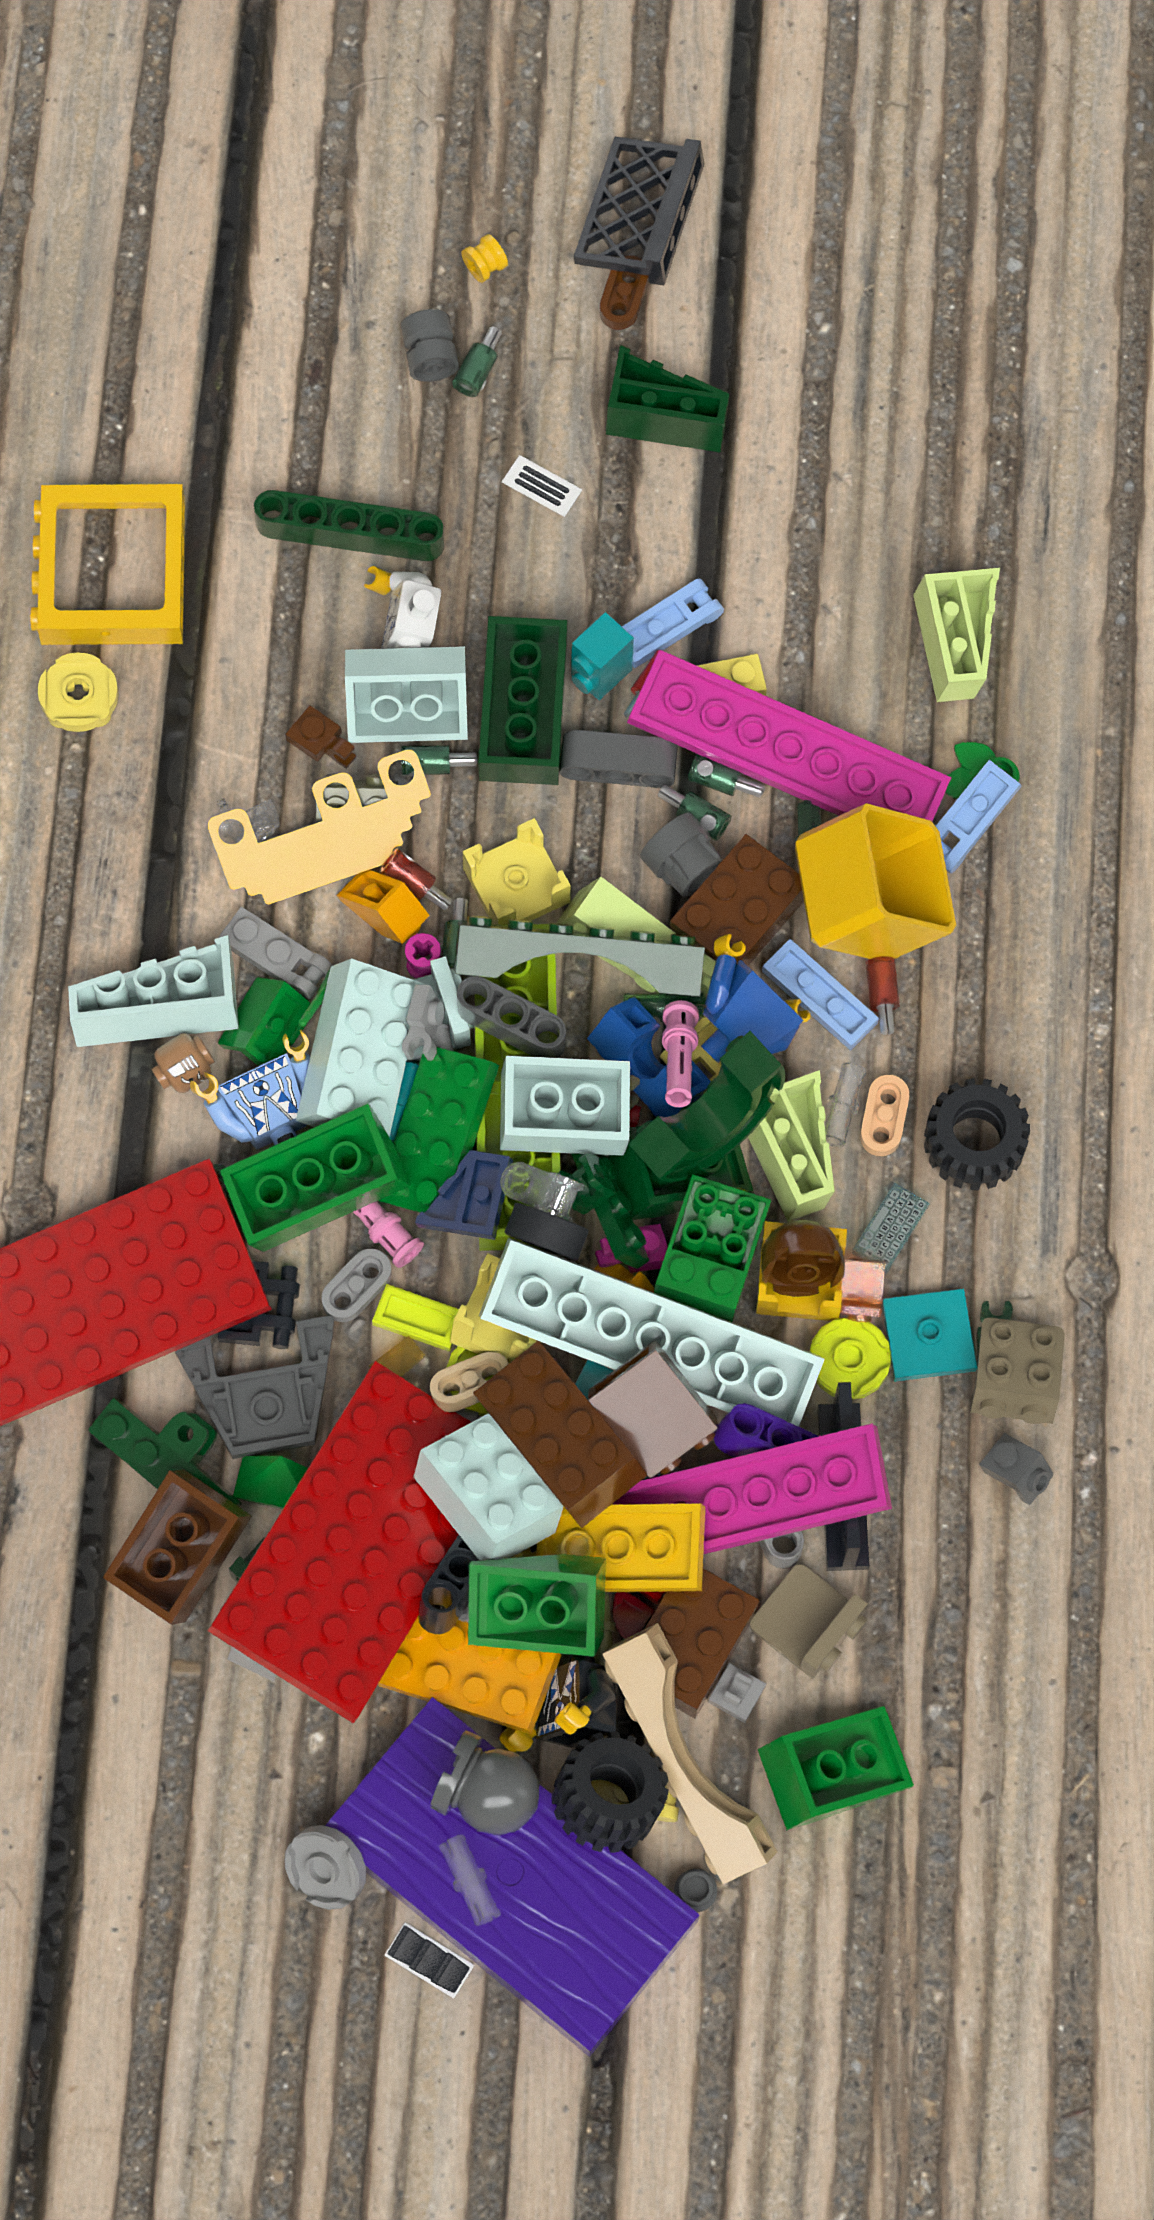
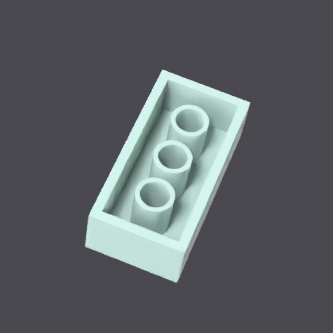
M352 958L331 966L296 1121L317 1127L365 1104H370L390 1137L407 1060L402 1051L403 1040L410 1028L406 1018L415 985H423V983Z

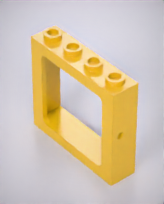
M183 484L41 485V500H34V522L40 523V535H33V558L39 559V571H32V594L38 595V607H31V630L38 631L41 645L183 644L185 496ZM166 508L165 603L161 609L61 611L54 607L58 509Z

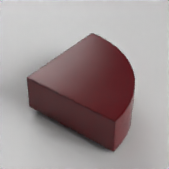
M616 1592L612 1608L613 1622L616 1623V1631L622 1640L642 1631L655 1611L628 1592Z

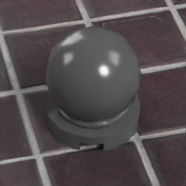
M465 1730L453 1753L457 1754L453 1764L455 1769L452 1775L443 1772L430 1804L432 1805L431 1809L446 1816L451 1808H458L464 1821L477 1831L500 1836L519 1830L529 1822L537 1811L540 1782L531 1764L517 1753L493 1749L483 1752V1749L480 1747L482 1737Z

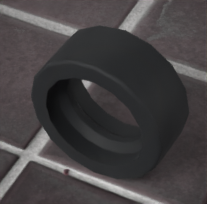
M515 1203L505 1229V1234L512 1238L575 1261L579 1259L589 1232L587 1228L521 1203Z

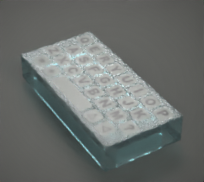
M894 1183L854 1246L852 1254L887 1274L926 1213L930 1203Z

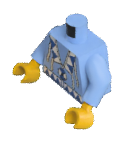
M300 1030L303 1041L298 1047L289 1046L287 1035L284 1034L283 1044L286 1050L293 1055L291 1059H289L286 1053L219 1086L217 1079L213 1075L204 1072V1075L209 1080V1086L205 1091H200L196 1082H190L191 1091L205 1098L203 1104L220 1131L241 1143L251 1142L256 1149H260L271 1143L277 1145L297 1136L296 1131L307 1126V1124L296 1121L310 1055L305 1053L309 1046V1040L304 1031Z

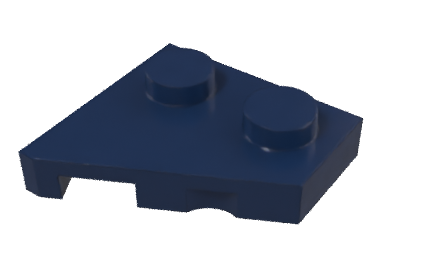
M470 1150L459 1163L457 1172L452 1177L447 1178L439 1188V1196L425 1213L422 1211L419 1213L415 1223L419 1228L495 1240L513 1160L510 1156Z

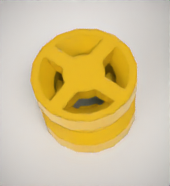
M490 234L483 236L477 246H468L461 251L466 267L480 283L488 280L491 272L494 270L501 271L508 266L504 250Z

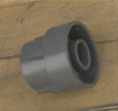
M690 812L676 817L662 827L647 842L640 854V858L658 878H662L667 885H672L683 897L694 894L723 861L710 843L709 832Z

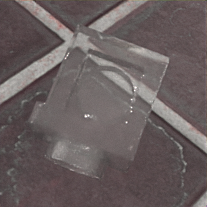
M225 798L217 801L218 815L231 811ZM271 799L245 811L257 841L268 838L275 832L276 828L280 827L278 812ZM227 819L219 826V830L224 838L231 836L235 844L242 840L244 827L238 820Z

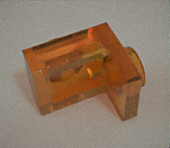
M844 1257L845 1272L841 1284L842 1301L840 1313L847 1314L848 1320L857 1322H871L872 1316L881 1317L885 1261Z

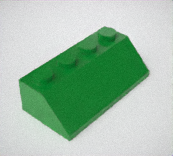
M365 1104L220 1170L248 1245L262 1252L411 1186L398 1152L370 1104Z

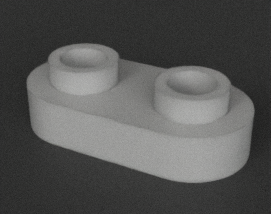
M364 1249L358 1252L325 1286L321 1299L326 1315H332L334 1321L348 1322L355 1319L389 1283L392 1271L388 1257L377 1249ZM370 1267L376 1268L379 1271L378 1275L372 1279L366 1278L363 1275L364 1271ZM340 1297H347L351 1301L346 1308L337 1307L335 1302Z

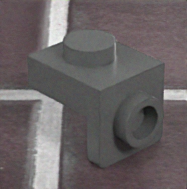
M1006 1433L1001 1436L979 1464L984 1473L1014 1489L1020 1499L1028 1505L1045 1491L1053 1477V1471L1042 1453Z

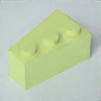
M1000 568L925 574L913 595L937 702L974 699L987 678L992 634H990L992 615L995 612L996 601L994 599Z
M602 877L579 890L556 922L574 925L573 932L590 933V927H605L614 929V936L630 937L631 930L653 932L655 933V940L666 941L671 940V934H676ZM598 956L634 978L635 982L644 990L660 994L645 978L627 966Z
M820 1070L785 1082L780 1091L775 1088L770 1096V1099L775 1103L758 1127L748 1136L788 1222L824 1209L835 1192L829 1143L826 1141L824 1120L826 1119L825 1108L822 1106L820 1093Z

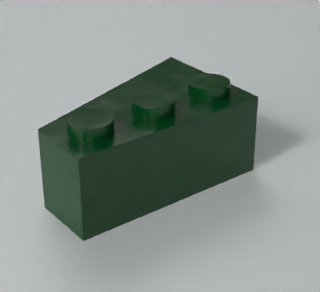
M620 345L608 403L606 435L721 453L729 393L687 374L682 378L663 369L664 364L652 360L651 363L631 355V349Z

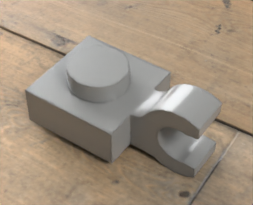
M415 985L406 1018L410 1028L402 1043V1051L407 1059H413L414 1051L419 1046H424L423 1054L427 1060L432 1061L437 1052L434 1039L437 1027L443 1023L444 1006L431 985Z

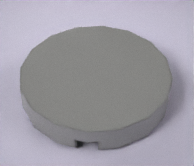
M324 1825L307 1827L294 1837L285 1851V1869L290 1883L296 1891L301 1889L308 1896L306 1900L314 1906L327 1910L341 1909L360 1895L366 1883V1866L361 1852L350 1838L337 1829Z

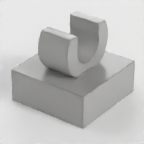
M729 1663L711 1694L708 1703L746 1723L763 1693L766 1683Z

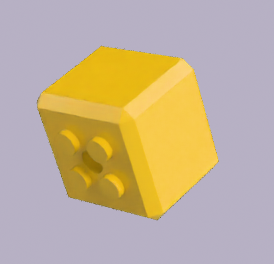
M865 803L802 833L797 839L795 851L810 939L817 946L887 963L945 937L955 929L956 920L940 832L932 821Z

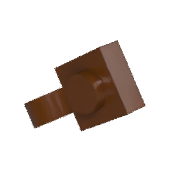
M310 705L285 734L286 740L317 762L326 754L347 769L356 759V755L353 753L355 747L347 740L339 737L342 734L341 726Z

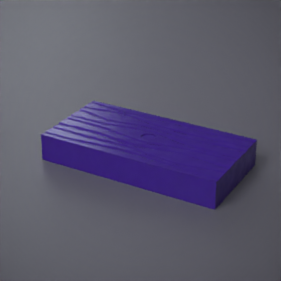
M432 1697L325 1826L337 1829L352 1840L361 1852L368 1875L590 2057L695 1927L700 1914L621 1850L610 1853L609 1848L604 1847L601 1852L592 1850L593 1844L585 1842L584 1846L575 1842L578 1836L573 1832L567 1835L562 1829L565 1821L564 1819H556L554 1810L557 1805L552 1804V1794L541 1785H539L537 1811L529 1822L515 1832L500 1836L477 1831L464 1821L458 1808H451L446 1816L431 1809L432 1805L430 1804L443 1772L452 1775L455 1769L453 1764L457 1754L453 1753L462 1734L465 1730L477 1734ZM482 1738L480 1747L483 1749V1752L496 1749Z

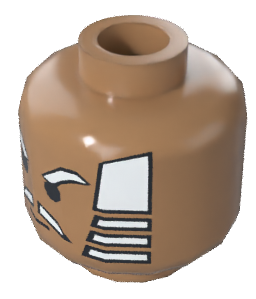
M181 1033L156 1049L154 1055L158 1065L153 1067L152 1071L164 1089L172 1086L176 1092L183 1094L191 1090V1081L199 1085L208 1079L204 1072L211 1074L210 1065L215 1063L198 1035L192 1038L187 1033Z

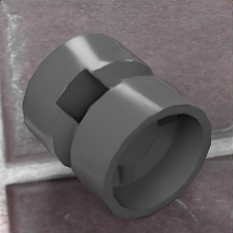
M428 309L412 313L404 318L401 322L404 346L409 350L406 352L410 376L418 381L432 382L453 375L458 370L459 363L456 347L452 342L453 332L450 316L441 310Z

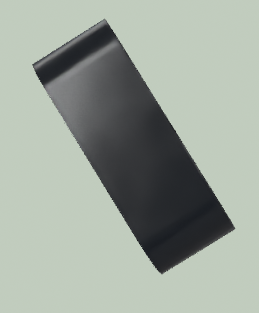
M460 1535L457 1536L422 1592L418 1620L421 1627L429 1633L444 1634L450 1631L469 1604V1564L471 1561L480 1560ZM460 1573L464 1574L466 1577L459 1578L454 1576L453 1574ZM432 1605H442L446 1609H437Z

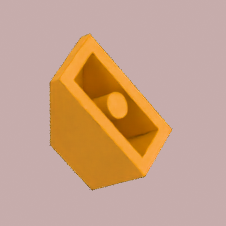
M372 870L356 874L336 895L342 903L382 936L402 944L416 935L423 922L430 916L404 882Z

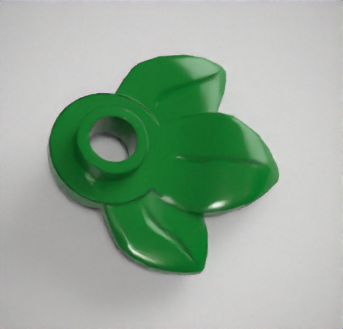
M975 742L959 743L954 746V752L961 767L948 775L951 779L945 793L957 800L988 760L992 761L1017 782H1019L1020 773L1014 762L1004 757H996L993 751L985 744Z

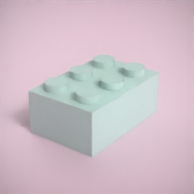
M465 646L345 650L348 742L468 740Z
M523 1056L505 1057L501 1072L500 1150L624 1155L629 1142L630 1061Z
M489 1413L420 1450L414 1478L480 1561L511 1558L556 1532L564 1506Z

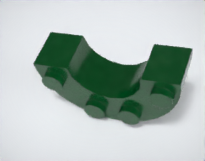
M751 1031L746 1035L736 1037L729 1043L725 1050L726 1053L720 1058L721 1068L719 1075L709 1083L706 1092L701 1098L683 1107L676 1115L669 1117L658 1116L654 1120L645 1122L635 1132V1138L628 1145L660 1180L665 1182L681 1181L688 1176L685 1171L697 1167L701 1172L708 1169L739 1146L758 1127L775 1103L770 1099V1096L775 1088L778 1091L782 1090L785 1081V1070L782 1064Z

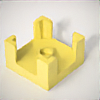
M535 818L517 826L516 839L482 854L481 844L462 851L463 869L488 917L492 918V925H508L509 919L532 921L570 903L571 885L563 870L557 873L544 848V835Z
M487 1253L479 1270L477 1285L467 1305L462 1304L454 1318L450 1343L478 1355L485 1352H496L503 1355L511 1363L538 1340L490 1323L479 1317L500 1258Z

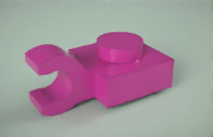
M660 1224L638 1227L645 1236L646 1245H644L650 1261L638 1269L628 1265L630 1273L660 1269L668 1249ZM607 1238L600 1239L602 1250L595 1251L599 1267H610L623 1263L615 1259Z

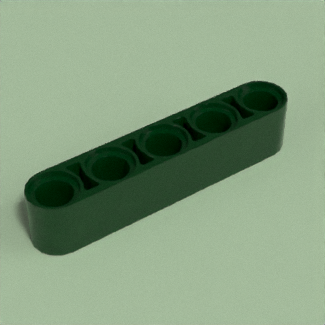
M267 490L260 493L254 502L256 527L260 534L270 539L419 561L435 560L444 550L443 523L439 517L428 512L277 490ZM269 511H277L281 513L278 517L275 518H267L264 516V514ZM309 516L319 518L313 524H307L302 521ZM353 522L358 525L356 528L353 529H344L341 527L344 523ZM384 528H393L396 530V532L391 535H383L380 533V531ZM424 533L435 536L434 539L429 541L420 540L418 537Z

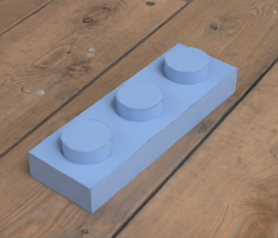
M791 939L762 966V972L792 999H801L799 1005L804 1010H808L815 1020L850 1051L878 1024L879 1017Z

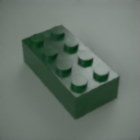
M488 616L478 762L479 781L544 785L559 784L568 620Z

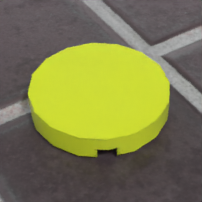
M837 1318L822 1326L812 1339L810 1352L825 1359L816 1383L831 1396L835 1397L838 1382H851L852 1400L865 1398L877 1391L887 1378L891 1363L889 1342L882 1331L869 1321L860 1318Z

